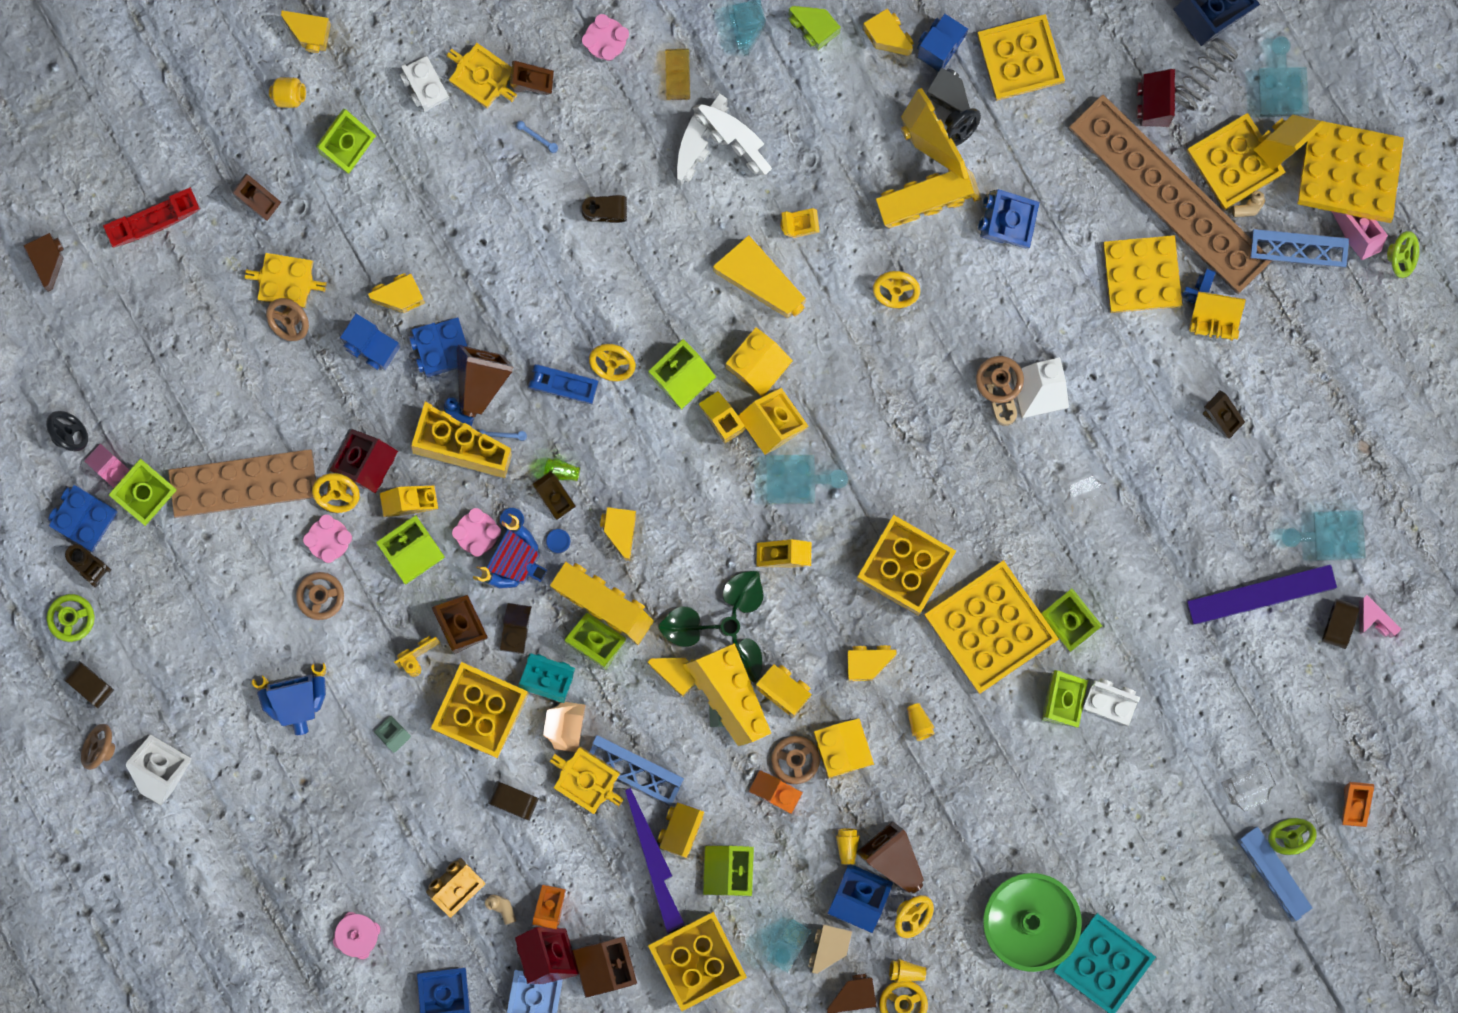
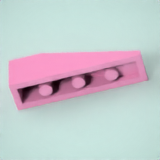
M1332 212L1345 238H1349V245L1361 260L1381 252L1388 235L1376 220Z

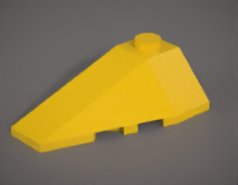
M918 89L901 116L903 122L901 132L905 140L910 139L915 148L961 178H968L964 160L952 138L948 137L941 119H937L933 104L923 89Z

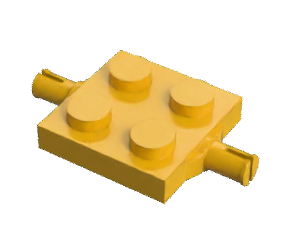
M476 43L471 51L464 56L460 55L453 48L448 52L447 57L457 63L456 71L450 77L449 82L488 109L500 95L511 102L514 101V98L516 99L518 94L507 88L511 77V66L483 46Z
M265 253L264 264L260 272L248 269L245 272L246 274H251L245 275V279L259 281L258 300L264 302L286 298L296 302L301 308H306L307 298L311 290L325 292V287H327V282L313 280V260Z
M581 746L568 761H565L556 754L550 760V763L561 769L560 778L553 788L592 814H595L599 806L606 800H609L618 807L623 802L624 798L612 791L614 783L621 772Z

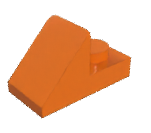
M759 770L748 791L792 814L803 793L782 782L781 779Z
M1349 782L1344 787L1345 803L1341 819L1342 825L1367 827L1374 784Z
M542 885L532 925L557 929L566 889Z

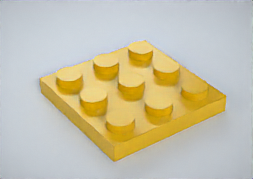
M1046 14L977 32L996 101L1065 83Z
M1248 113L1186 150L1224 210L1286 173L1281 164L1272 170L1254 150L1261 143L1258 139L1262 134Z
M1175 235L1103 242L1110 313L1182 307Z

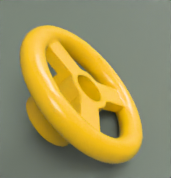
M889 271L880 275L875 280L873 294L881 304L887 307L905 308L914 304L919 298L920 285L908 273ZM881 285L889 290L892 295L891 300L881 294ZM913 289V294L910 298L899 301V296L903 292Z
M601 344L595 347L589 355L590 367L598 376L605 380L623 381L630 378L635 371L636 364L633 356L619 345ZM596 357L605 362L607 372L597 365ZM628 365L626 372L614 374L618 366Z
M329 473L322 475L314 482L312 487V495L316 503L329 512L344 513L352 510L359 502L360 492L357 485L349 477L342 474ZM329 481L328 492L320 496V486ZM348 486L351 489L353 496L346 493ZM333 499H341L348 502V504L335 506L327 502Z
M925 895L915 896L899 905L894 923L898 936L912 938L926 928L934 912V905L929 897ZM926 909V913L923 920L920 923H918L921 914ZM902 921L910 923L911 930L904 931L902 929Z
M892 982L883 990L880 996V1013H888L886 1006L887 998L894 1002V1007L898 1013H910L914 1008V1003L919 1001L921 1003L919 1013H927L928 1010L927 996L924 990L914 982ZM906 987L912 989L917 994L911 997L908 995L897 996L892 991L897 988ZM901 1000L908 1002L906 1009L900 1008L899 1003Z

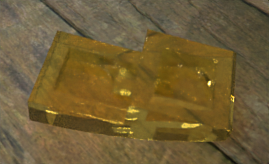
M665 49L667 100H690L689 49Z

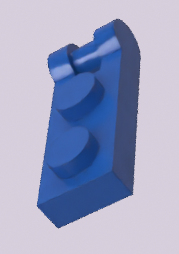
M534 364L532 370L534 375L533 379L529 381V389L593 405L599 383L598 380ZM543 375L550 376L548 384L541 383Z

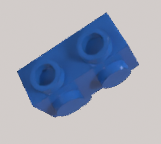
M1000 189L990 191L983 200V207L986 208L984 217H981L978 223V230L981 231L980 237L998 243L1006 242L1025 249L1030 248L1040 202Z
M458 317L438 324L431 323L412 329L413 336L409 338L413 350L418 349L420 358L416 359L420 373L425 372L427 378L458 369L457 347L458 345L467 346Z
M73 485L72 489L68 487L62 494L61 500L64 502L60 508H54L48 517L50 521L49 527L93 552L118 511Z
M466 967L417 974L420 1013H471Z

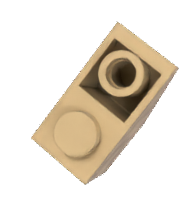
M823 925L822 929L817 928L814 943L818 944L816 953H811L808 967L813 968L812 973L818 974L847 956L852 931Z

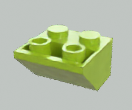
M684 339L648 371L649 377L681 410L716 378L700 355Z
M416 515L376 542L405 585L445 558Z
M705 846L703 895L752 897L754 847Z

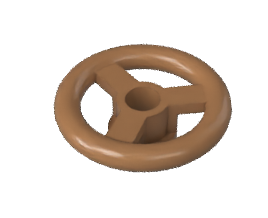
M286 298L275 299L269 304L266 317L270 328L277 336L287 341H299L306 336L309 329V321L300 305ZM280 305L288 306L283 312L275 310ZM274 319L281 321L286 326L288 333L281 330ZM301 321L302 327L300 332L297 333L294 326Z
M994 356L984 361L979 367L976 375V384L979 392L987 400L995 403H1006L1019 395L1023 388L1024 376L1022 369L1014 360L1005 356ZM996 363H1003L1002 367L995 369L991 376L983 377L988 367ZM1010 367L1015 371L1017 383L1013 390L1008 385L1011 379L1010 372L1008 371ZM1002 375L1005 381L998 382L996 376ZM994 384L996 387L1002 388L1006 395H993L984 385Z
M317 572L308 575L301 581L297 588L296 601L299 609L307 617L315 620H325L337 614L344 602V590L336 577L325 572ZM318 579L327 580L335 588L327 590L322 585H314L312 581ZM306 587L310 590L309 598L314 603L312 611L305 605L303 599ZM317 592H323L324 597L320 600H317ZM337 596L335 605L329 611L319 613L321 605L328 598Z
M99 724L93 728L83 744L81 763L85 769L92 770L97 768L103 760L109 761L115 752V744L112 743V731L107 724ZM104 731L105 738L99 740L98 734Z
M790 736L784 738L775 746L771 762L775 774L781 780L790 784H802L809 781L818 771L820 756L816 746L810 740L801 736ZM792 743H799L805 746L802 750L794 749L789 753L782 751L785 746ZM811 752L813 758L812 766L805 775H802L801 767L805 764V756ZM792 756H799L800 763L793 764L791 761ZM779 759L785 760L788 766L794 769L795 777L789 776L782 771Z

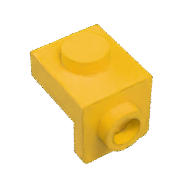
M811 208L793 213L788 211L781 213L780 226L784 235L797 238L820 233L817 209Z

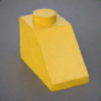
M281 11L283 21L302 48L311 53H319V50L326 51L331 26L329 18Z
M607 507V512L601 515L600 527L604 528L605 535L624 560L630 561L636 511Z
M789 539L757 543L756 567L796 568L811 566L812 542Z
M651 658L648 661V665L682 697L695 685L694 681L696 680L682 666L690 662L686 658Z

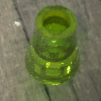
M553 457V459L547 458L544 475L552 470L558 480L578 481L580 467L571 465L556 457Z

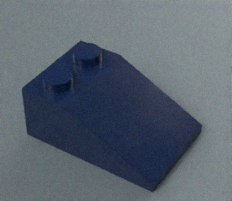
M1182 0L1173 10L1199 45L1203 46L1257 8L1260 3L1257 0Z

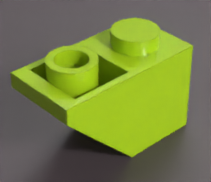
M800 6L789 8V22L795 29H801L805 34L803 38L810 47L815 46L817 50H820L840 34V25L826 9Z

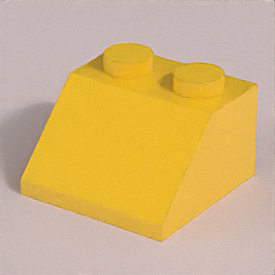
M1292 114L1287 120L1283 118L1278 120L1272 126L1274 129L1272 133L1269 130L1258 139L1261 143L1254 150L1274 170L1324 125L1320 121Z
M755 327L726 362V369L758 395L764 397L793 360L775 341Z
M782 388L754 401L738 415L745 429H747L764 455L781 447L809 427Z
M773 664L758 681L755 689L791 718H794L812 694L808 692L811 688L800 679L798 682L790 677L792 673L780 664L777 667Z
M860 718L814 731L813 734L828 779L874 765Z
M678 802L676 807L671 806L666 820L670 821L667 830L662 829L657 840L661 844L660 849L687 859L704 817V811Z

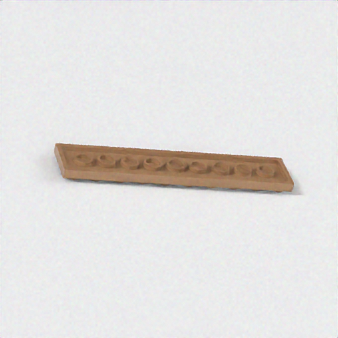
M1104 95L1100 96L1069 127V130L1237 294L1245 289L1272 262V260L1250 258L1252 239ZM1257 245V252H1256V253H1257V254H1266V253Z

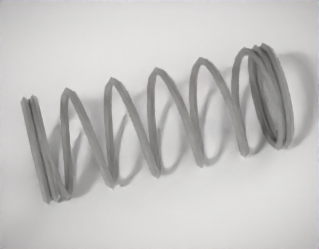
M1220 38L1212 40L1214 47H1207L1205 49L1207 57L1202 56L1198 58L1200 67L1193 66L1190 68L1192 77L1184 76L1182 78L1184 86L1175 87V100L1191 111H1196L1198 108L1197 103L1187 93L1177 88L1188 90L1199 101H1203V98L1186 86L1185 78L1195 80L1203 89L1211 92V89L1205 83L1194 76L1192 69L1203 70L1212 80L1219 81L1214 74L1202 67L1200 59H1208L1219 70L1226 72L1224 66L1211 59L1207 50L1210 48L1217 50L1230 62H1234L1238 57L1236 50ZM1216 42L1225 46L1233 55L1225 52ZM1178 94L1186 98L1193 106L1183 101Z

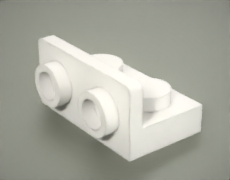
M427 56L408 66L406 64L401 65L403 73L400 74V77L406 87L411 86L414 93L410 95L416 107L421 105L425 112L449 99Z
M1102 678L1099 681L1094 680L1083 710L1129 726L1136 705L1140 700V697L1135 696L1136 691L1126 687H1122V690L1112 687L1114 683Z

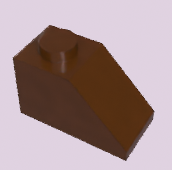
M48 233L25 244L24 247L43 287L49 292L53 290L64 257L61 251L64 250V247L58 237L54 239Z
M866 973L852 975V980L845 983L828 1006L827 1013L877 1007L873 978H867Z

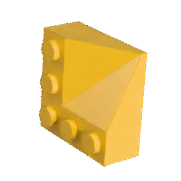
M893 515L856 580L919 616L956 550Z
M461 662L431 729L498 759L529 693Z
M714 912L648 945L681 1012L747 978Z

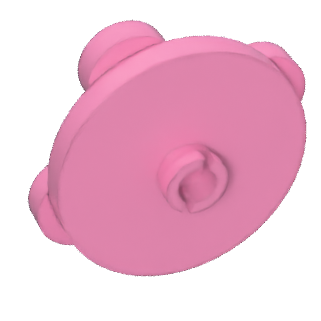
M600 14L588 27L586 34L582 38V44L593 56L611 61L624 50L626 40L629 38V31L616 20L608 18L605 14Z
M474 508L459 521L458 525L453 529L452 535L465 551L475 557H479L495 545L497 538L501 535V529L489 515L483 513L479 508Z
M323 515L319 521L312 525L309 532L303 538L304 544L309 547L312 554L326 563H332L335 559L340 558L352 541V535L346 527L330 515Z
M348 912L336 927L333 944L348 956L366 959L377 943L381 928L379 924L373 922L367 916Z

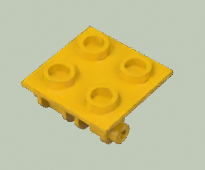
M1198 291L1189 331L1194 332V335L1209 334L1208 337L1210 338L1212 335H1216V339L1221 336V338L1230 339V341H1233V339L1238 340V329L1246 299Z
M428 636L418 642L419 647L413 651H410V649L404 650L397 655L398 660L394 661V663L399 668L403 667L411 677L419 676L421 666L416 658L439 645L440 641L437 637L432 639Z

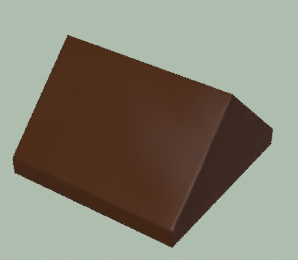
M468 595L432 607L454 654L488 638Z

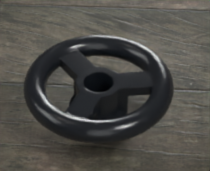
M970 108L962 113L954 111L947 117L945 125L947 126L946 132L948 137L951 138V135L959 134V137L953 140L955 146L965 142L975 132L981 120L980 111Z
M54 411L48 416L46 428L52 442L56 446L73 452L81 451L87 446L88 432L77 417L65 411ZM56 418H64L74 425L63 424ZM79 431L81 442L74 444L73 435Z

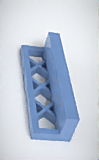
M1253 229L1250 233V238L1252 239L1250 258L1347 267L1349 238ZM1257 242L1269 243L1273 248L1267 254L1256 253ZM1283 244L1293 245L1297 251L1288 257L1284 256L1278 248ZM1306 247H1316L1321 254L1314 259H1309L1302 250ZM1330 249L1342 250L1341 262L1332 261L1326 252ZM1274 251H1276V253H1277L1278 255H1270V254H1272ZM1299 253L1302 256V258H1298L1295 256ZM1323 255L1326 260H1319V258Z
M598 735L596 736L590 753L594 755L597 748L606 751L610 760L606 763L608 765L611 764L613 768H615L613 763L622 760L629 763L631 772L619 775L618 780L670 806L672 805L684 778ZM610 754L618 757V759L612 760ZM632 765H634V766H636V767H638V768H640V769L634 771ZM646 771L650 773L653 783L642 786L638 784L635 774ZM633 775L634 781L626 777ZM654 776H656V777H658V778H660V779H662V780H661V781H658V782H655ZM668 782L675 786L669 799L659 794L658 784ZM654 786L656 792H654V791H652V790H650V789H648V788Z
M1255 827L1236 840L1291 922L1302 918V915L1313 909L1258 827Z

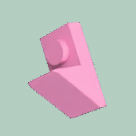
M101 443L84 461L113 488L129 471Z
M1368 595L1359 601L1360 634L1364 633L1374 622L1377 624L1376 629L1384 637L1389 636L1392 638L1401 630Z

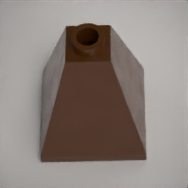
M458 345L459 406L463 410L462 413L470 417H476L477 414L482 415L513 371L514 367L504 355Z
M892 821L857 850L859 857L907 892L913 894L923 887L922 882L924 878L907 833L895 822Z

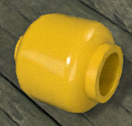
M278 77L269 88V97L273 99L277 107L297 108L301 105V102L305 101L306 87L298 78Z

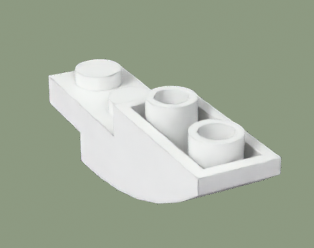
M719 94L710 107L727 113L729 109L727 107L728 99ZM694 115L686 128L678 155L677 182L681 186L685 181L689 182L696 172L694 170L698 162L703 163L710 152L707 150L708 142L703 138L708 139L711 131L706 125H701Z
M701 104L695 105L692 108L696 113L694 116L697 121L703 126L706 125L711 131L709 133L711 138L717 144L721 143L722 145L732 142L733 150L739 156H744L748 161L746 165L752 173L766 175L772 169L758 152V149L764 143L746 125L731 115L710 106Z

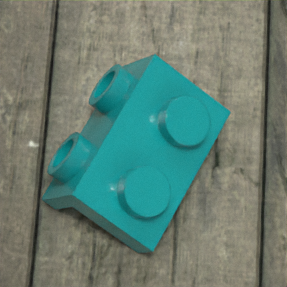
M529 653L526 667L519 682V688L565 703L573 681L575 668L565 662H557L547 659L540 654Z

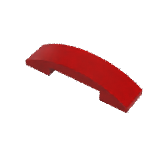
M189 187L169 196V199L130 217H121L103 225L111 246L115 248L164 230L200 210L192 188Z

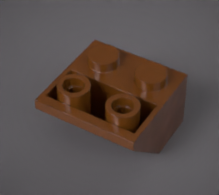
M624 936L572 950L585 998L637 984Z

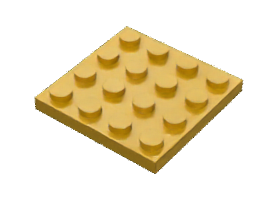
M1320 121L1324 126L1306 142L1297 204L1391 223L1394 216L1404 137Z
M1004 560L924 614L979 695L1059 640Z

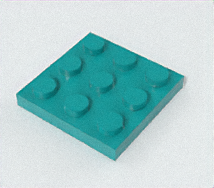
M1096 913L1080 934L1079 941L1073 952L1053 972L1107 1013H1116L1156 956L1100 914Z

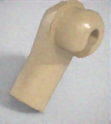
M1255 191L1246 205H1234L1233 216L1249 217L1257 215L1265 204L1264 194L1260 191Z
M490 895L486 898V908L501 913L505 925L516 922L511 903L508 899L499 895Z

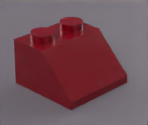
M1175 69L1143 74L1141 82H1137V96H1141V105H1137L1136 117L1140 119V126H1170L1175 116Z
M351 429L329 471L345 475L353 480L357 486L376 493L382 485L383 479L393 464L398 451L378 438Z
M535 927L515 937L517 953L521 959L523 974L527 984H546L579 975L566 928Z

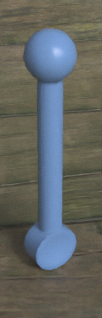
M523 121L516 123L517 129H523L546 145L551 153L558 151L557 144L549 143L526 127Z
M483 429L478 430V432L489 437L518 438L520 441L527 439V434L524 431L519 433L486 432Z

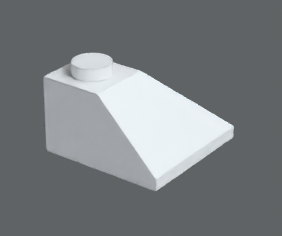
M1060 357L1021 368L1024 384L1017 399L1022 419L1069 408L1066 379ZM1012 371L1011 375L1015 387L1017 383V377L1015 371Z
M149 735L127 761L126 767L139 792L162 805L175 789L192 758L156 737Z

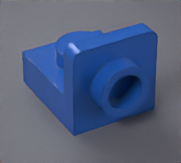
M1207 269L1204 275L1199 274L1195 288L1199 290L1185 287L1182 296H1185L1188 302L1195 304L1198 291L1209 293L1216 272Z

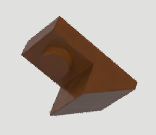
M512 61L510 85L517 93L528 90L549 95L552 94L554 71L519 61Z
M246 173L232 191V194L240 203L247 205L266 221L269 220L281 204L280 200Z

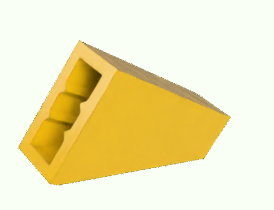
M749 235L713 266L715 274L787 319L791 315L796 317L805 309L806 298Z

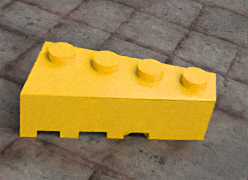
M966 167L968 178L963 179L948 169V172L939 175V173H934L927 176L926 181L917 183V181L909 182L903 185L904 189L896 192L894 189L881 193L882 197L876 198L884 225L890 229L920 219L919 214L924 213V216L940 213L944 206L947 208L963 206L966 199L973 198L974 202L982 200L973 172Z
M424 402L411 445L413 454L506 478L512 458L510 447L486 434L476 431L470 425L454 419L448 413L434 408L428 402Z
M565 562L550 584V587L580 608L587 609V612L600 621L605 620L606 624L620 634L624 632L632 642L639 645L654 623V620L643 610L645 606L635 599L631 602L624 598L626 594L616 587H613L612 590L604 586L606 582L594 574L591 578L585 574L587 570L581 565L574 563L572 566Z
M735 643L682 665L686 672H690L696 680L694 681L695 685L699 690L702 689L709 699L708 704L713 710L715 709L722 718V724L738 746L752 743L772 734Z

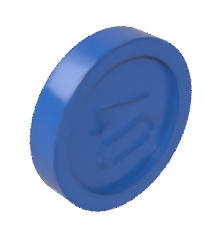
M508 508L500 516V523L503 521L509 525L512 522V518L508 515L510 513L518 518L519 523L524 524V516L516 508Z
M555 529L548 534L546 543L552 552L563 553L569 548L571 540L566 531Z

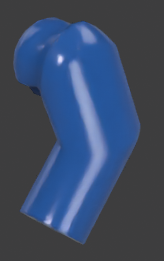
M450 397L446 399L444 404L445 412L454 419L472 426L474 417L462 414L458 401L455 398Z

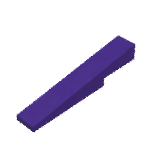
M1327 565L1187 601L1192 624L1196 625L1335 590L1337 585L1332 566Z
M629 788L625 792L668 934L685 926L664 882L673 876L631 788Z

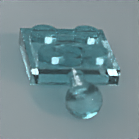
M1283 36L1275 38L1272 42V50L1277 54V68H1259L1260 117L1291 116L1292 114L1308 116L1307 67L1287 68L1286 54L1289 52L1291 44Z
M766 455L767 504H815V484H831L834 488L840 489L848 483L847 473L840 469L834 470L831 474L815 475L814 455Z
M1363 510L1314 512V532H1299L1294 528H1288L1282 534V542L1288 547H1295L1300 542H1315L1316 561L1366 558Z

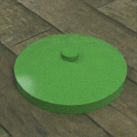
M1027 873L1012 877L996 888L984 910L983 928L988 945L1002 962L1021 971L1039 972L1051 969L1069 957L1079 941L1082 919L1078 903L1065 885L1044 874Z

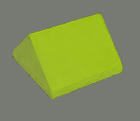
M343 108L316 145V148L321 156L349 174L376 135Z
M140 458L108 495L146 526L177 489Z
M1072 588L1041 613L1054 633L1070 652L1102 627L1101 623Z
M587 612L565 639L567 645L607 670L626 641L625 637Z
M1054 670L1050 676L1042 720L1079 728L1088 680Z

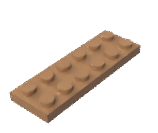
M312 449L168 470L170 484L177 489L172 495L175 518L313 499L312 487L316 481Z

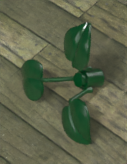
M743 572L727 582L723 590V599L727 604L734 606L731 617L721 619L718 625H699L700 617L698 613L690 607L683 606L672 610L659 623L660 632L671 643L681 647H689L695 645L700 640L699 630L719 629L722 635L732 637V643H735L749 680L757 682L762 671V652L758 644L752 639L746 638L737 643L736 634L740 630V623L736 619V610L738 608L743 613H750L757 610L762 604L764 595L759 572Z

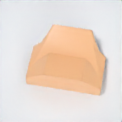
M565 702L547 710L543 736L553 744L554 750L576 753L580 745L586 705Z

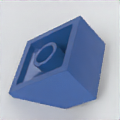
M848 864L827 914L873 933L893 882Z

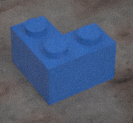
M946 14L941 19L936 18L930 27V31L927 32L925 30L918 41L917 49L919 52L917 58L939 72L941 67L945 68L966 37L968 28Z
M358 314L354 315L340 337L344 343L343 347L346 348L349 354L356 358L359 355L366 358V364L375 370L382 368L386 371L401 347L399 342L379 331L376 325Z

